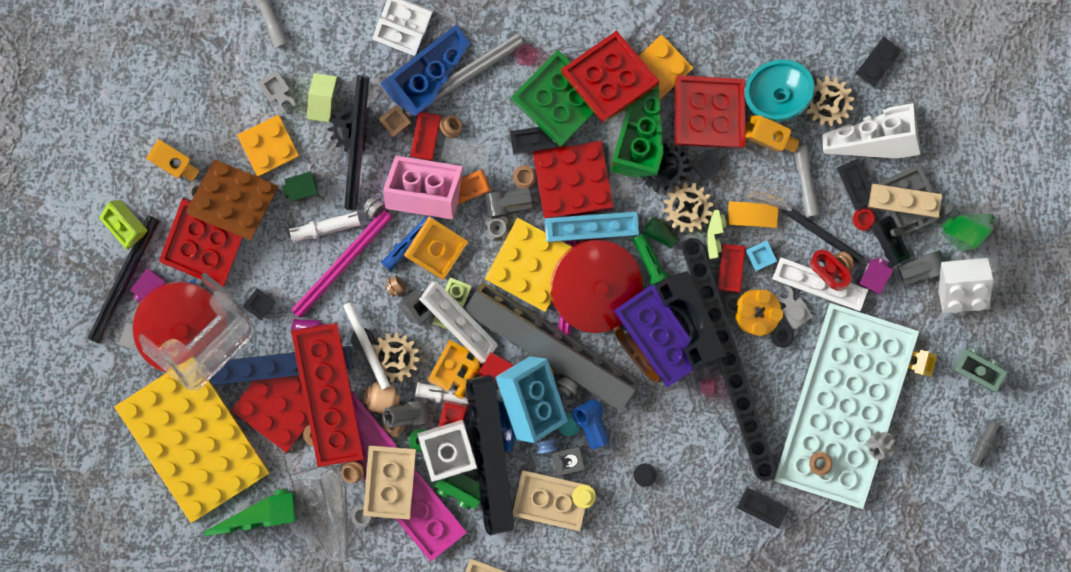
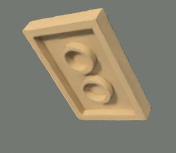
M369 445L363 516L410 520L416 449Z
M522 470L513 508V516L580 531L585 508L575 505L572 494L575 488L587 484Z

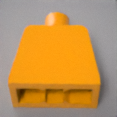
M760 115L749 116L745 125V140L775 152H783L786 149L794 153L798 147L799 140L790 136L791 129Z
M159 138L146 157L147 160L177 179L182 175L193 182L200 171L188 163L190 161L189 157ZM176 158L181 162L180 166L177 168L170 165V160Z

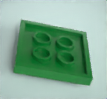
M557 50L511 96L510 100L561 147L594 112L561 73V69L571 61Z

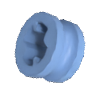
M556 439L536 442V445L539 446L537 453L557 451L558 448L554 445Z

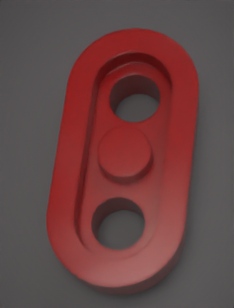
M818 250L813 254L810 260L811 269L831 289L835 291L845 290L852 279L850 271L827 250ZM818 262H823L825 266H820ZM834 278H839L841 283L836 282Z

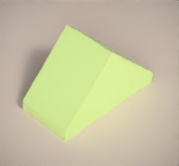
M313 74L308 93L307 119L329 122L333 108L336 76Z

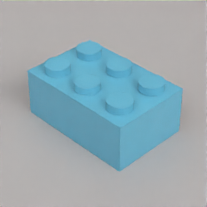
M529 356L496 376L517 440L535 443L568 422L547 358Z

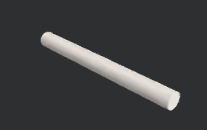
M352 302L345 304L343 307L381 389L389 388L390 384Z

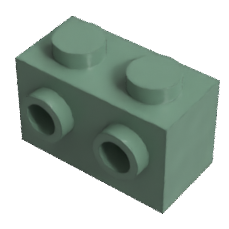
M962 349L951 370L991 392H997L1007 374V371L1001 369L1003 365L993 359H990L988 362L981 358L982 353L975 349Z

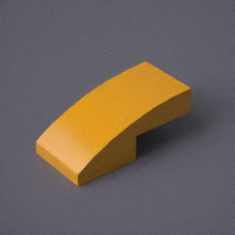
M729 201L727 225L777 228L778 205Z

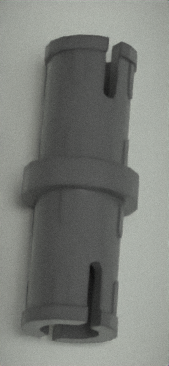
M989 421L984 434L977 440L978 445L969 460L971 464L983 468L988 455L995 448L994 444L1003 426L994 421Z

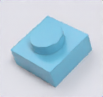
M768 241L745 250L755 271L777 262Z

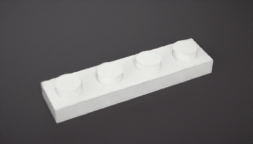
M781 257L772 280L857 311H861L868 289L852 283L843 291H835L811 268ZM834 278L836 282L841 283L840 279Z
M437 281L432 282L419 300L481 363L485 362L489 354L494 352L498 344Z

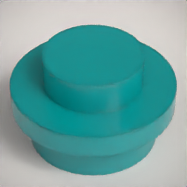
M566 413L568 422L558 427V429L565 436H573L579 432L580 426L575 423L572 413Z

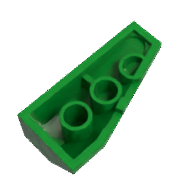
M659 85L628 106L613 155L610 172L632 178L657 175L663 156Z
M993 214L957 215L954 218L950 216L941 225L944 229L940 233L960 252L976 249L992 231V224L996 217Z
M288 488L274 490L275 495L263 499L204 531V536L229 533L239 529L248 530L260 527L261 525L267 527L295 522L299 519L294 491L288 492Z

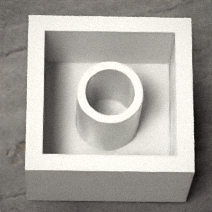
M988 258L941 262L938 292L943 313L981 311L990 308L993 277Z
M462 420L417 433L432 482L477 468Z

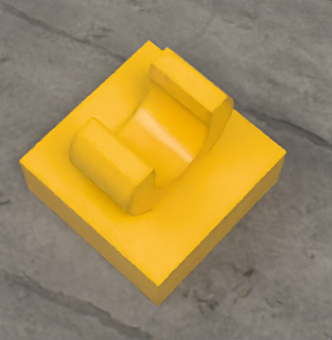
M920 350V353L913 352L912 356L917 357L918 361L916 365L909 364L908 368L915 370L914 373L932 377L937 355Z

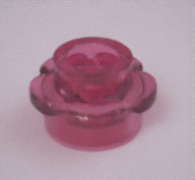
M524 43L515 50L516 62L521 66L534 64L537 50L534 47L532 48L531 44Z
M707 375L706 380L701 379L700 393H704L705 398L707 396L714 397L716 378H709V375Z

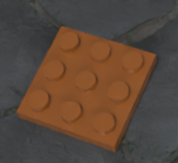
M214 159L189 204L186 214L252 241L278 190V185Z

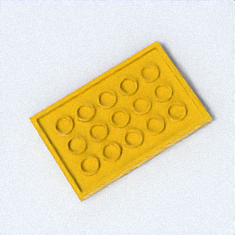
M194 355L114 406L191 523L270 473L215 387L211 385V381Z

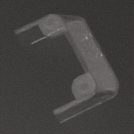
M205 272L201 275L204 288L213 294L210 304L212 310L218 315L187 346L178 340H169L158 348L143 334L139 336L143 352L189 390L200 389L254 334L252 321L234 297Z

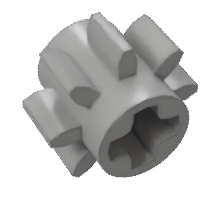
M876 431L866 442L870 445L868 449L869 454L877 460L884 459L887 461L897 450L893 446L896 442L894 437L887 432L880 433Z

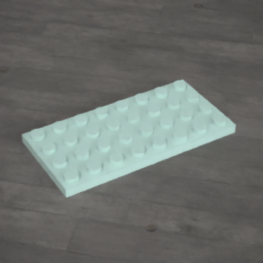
M829 303L774 481L854 507L864 508L879 461L869 454L868 449L870 445L866 442L876 431L880 433L888 432L919 331ZM816 452L827 453L832 459V468L825 475H817L810 470L809 459ZM819 459L816 462L818 468H822L825 464L823 459Z

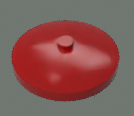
M606 240L584 241L568 249L558 260L551 277V298L558 314L571 326L589 333L611 331L615 327L622 325L614 310L642 291V275L633 256L623 247Z
M177 281L154 288L141 300L133 317L132 331L136 348L143 359L154 368L167 373L193 355L201 368L209 365V362H212L218 356L224 345L227 325L223 309L213 294L197 284Z

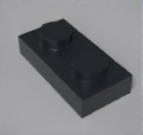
M882 37L855 75L874 88L902 50L887 38Z
M540 127L510 131L513 155L559 148V145Z
M859 159L837 167V172L854 210L869 205L871 186Z
M890 215L871 225L891 266L897 265L911 257L901 236H892L890 230L895 229L896 226Z
M748 487L745 488L736 507L778 529L789 509Z

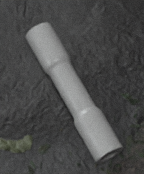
M255 0L261 10L275 49L287 45L288 42L269 0Z
M807 146L798 147L794 155L803 192L802 199L806 217L820 215L813 188Z

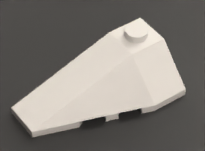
M914 104L890 107L883 110L884 114L874 118L867 116L863 118L864 122L857 125L847 124L822 134L823 152L825 154L896 159L920 155V142Z

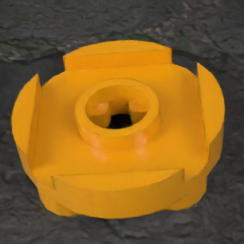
M752 289L745 292L738 300L736 321L739 327L746 333L756 336L769 334L783 318V311L781 310L779 300L768 290ZM756 307L762 308L761 317H755Z

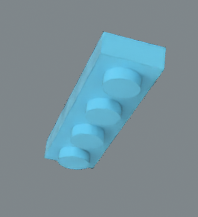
M637 212L545 218L546 242L639 235Z

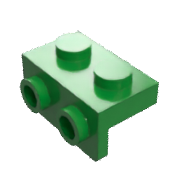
M463 473L440 479L435 485L438 488V494L447 499L451 496L458 499L459 502L457 504L469 511L471 507L476 509L480 503L478 482Z

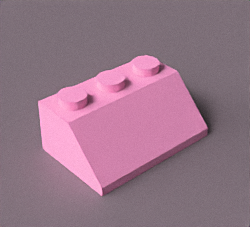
M395 156L383 190L385 208L453 220L459 203L463 166Z

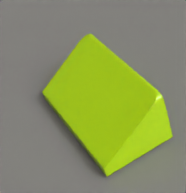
M121 200L109 201L99 217L126 250H129L147 232L143 224Z

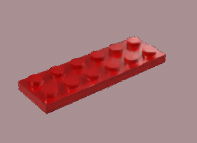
M338 322L291 330L317 467L364 460Z

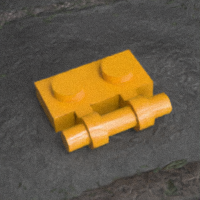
M449 339L427 381L446 391H449L453 384L458 388L455 396L463 399L466 394V381L479 374L481 362L476 357L472 361L467 359L469 350ZM461 367L467 370L463 378L457 376Z

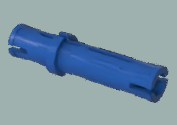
M428 215L399 244L396 243L394 245L395 248L380 262L388 271L392 272L406 258L404 256L405 252L429 217Z

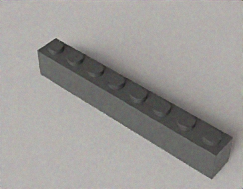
M484 282L477 288L465 308V311L475 321H479L493 333L500 334L508 339L512 345L521 347L530 356L547 358L552 369L561 372L568 379L582 385L591 394L598 395L606 400L612 407L623 410L640 382V379Z

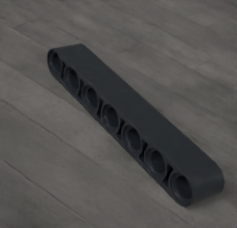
M491 375L467 379L466 394L483 521L487 534L492 536L512 531L514 528L496 384Z

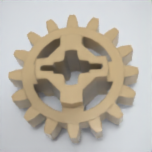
M825 76L824 82H821L819 78L816 79L817 86L815 87L814 95L818 91L819 100L816 104H813L812 100L809 109L805 112L806 115L812 113L814 116L811 121L814 122L816 119H819V126H823L827 122L828 126L832 127L833 121H836L838 125L841 124L840 117L847 119L849 115L846 111L853 110L849 102L854 101V98L848 97V94L852 91L851 88L845 90L846 82L838 84V77L830 81L829 77ZM826 86L834 87L839 91L836 93L829 91ZM825 96L828 99L838 97L831 103L832 107L829 104L819 106L826 100ZM843 99L844 105L841 112H839L838 104ZM821 110L828 112L831 117L823 116L818 112Z
M686 182L683 183V189L675 186V193L670 191L667 193L670 200L663 201L664 204L668 205V208L663 209V213H669V216L665 219L666 222L672 220L674 222L672 228L678 225L680 226V232L688 228L689 233H692L695 226L698 230H701L700 223L708 224L709 221L705 217L712 216L713 214L711 211H708V208L713 206V203H707L710 194H702L704 187L696 190V183H693L691 188H688ZM685 192L694 193L698 197L695 199L688 198ZM677 197L679 201L678 209L673 211L672 205ZM684 202H687V204L697 202L691 209V214L688 211L678 213L684 207ZM703 204V213L699 218L697 210ZM681 216L686 217L691 223H683L678 218Z
M395 332L394 338H391L390 334L386 333V340L379 337L378 342L380 344L378 346L372 345L373 349L376 350L375 354L378 360L381 349L385 352V359L381 363V367L386 377H390L391 383H394L395 377H398L400 382L403 381V375L410 378L412 376L410 370H417V367L413 365L414 362L420 361V358L414 355L419 352V349L412 348L415 343L414 340L408 343L406 341L408 336L404 335L401 339L398 332ZM400 342L404 345L400 348H392L389 343ZM403 350L398 357L399 363L394 361L386 365L391 358L390 352L397 353ZM409 351L410 362L407 366L404 362L405 354ZM389 367H397L401 372L390 373L386 370Z

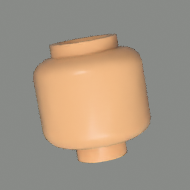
M374 382L371 386H367L363 402L367 405L369 411L384 414L385 408L398 406L399 395L396 394V389L393 385L382 390L379 383Z

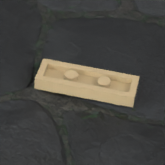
M872 184L868 208L939 218L942 194Z

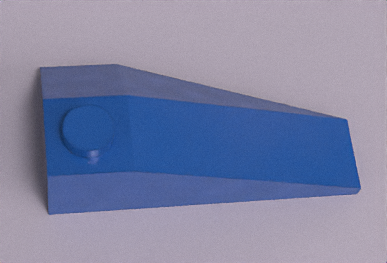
M455 25L391 74L380 85L396 104L416 116L434 102L438 92L446 83L448 76L459 62L470 42L458 26Z

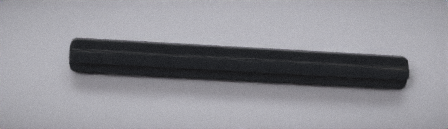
M357 75L344 203L345 209L351 211L356 210L358 205L370 80L367 75Z
M150 215L146 217L143 226L147 229V232L132 246L88 335L89 340L95 343L101 341L159 223L157 218Z

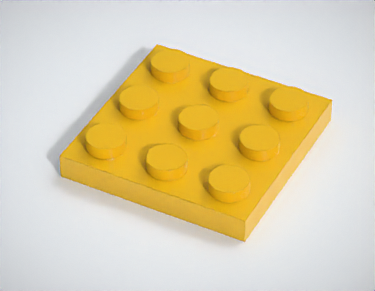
M517 218L485 280L547 312L552 303L550 283L553 270L558 260L571 246L562 241L546 242V233Z

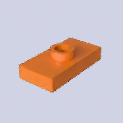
M483 169L462 178L458 205L492 190Z

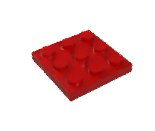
M617 30L561 69L563 76L603 124L659 85V80Z
M677 75L675 77V145L733 149L745 148V79Z
M602 141L533 152L544 220L545 218L571 217L613 209Z
M184 197L181 199L159 262L223 289L243 237L186 214L192 200Z
M299 375L254 380L231 410L286 453L309 425Z

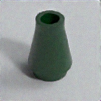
M654 216L644 227V231L647 232L646 236L667 246L669 249L679 239L662 218L659 219Z

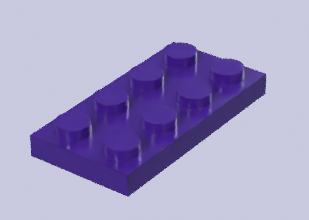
M653 284L614 310L655 372L661 377L666 388L693 370L684 352L690 337L670 308L664 307Z

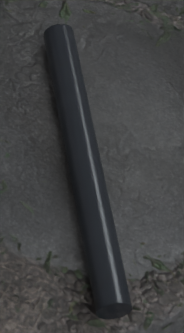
M786 205L782 213L838 251L849 253L856 263L860 264L864 256L789 205Z

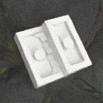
M387 0L372 40L416 56L433 10L408 0Z

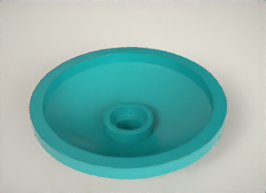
M774 60L761 65L750 75L745 86V99L748 107L755 115H760L774 122L786 121L797 117L808 108L814 97L815 85L810 72L800 63L791 60Z

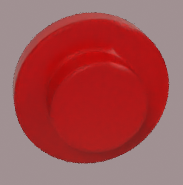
M860 208L853 214L852 221L857 229L867 231L876 222V216L871 209Z

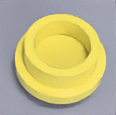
M580 485L573 491L572 499L576 506L589 508L594 504L596 494L590 486Z

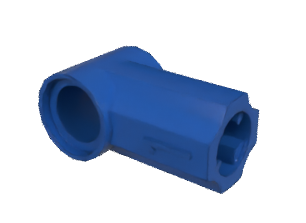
M590 399L572 411L573 419L578 426L583 427L591 449L604 446L610 441L600 418L603 415V408L595 399Z

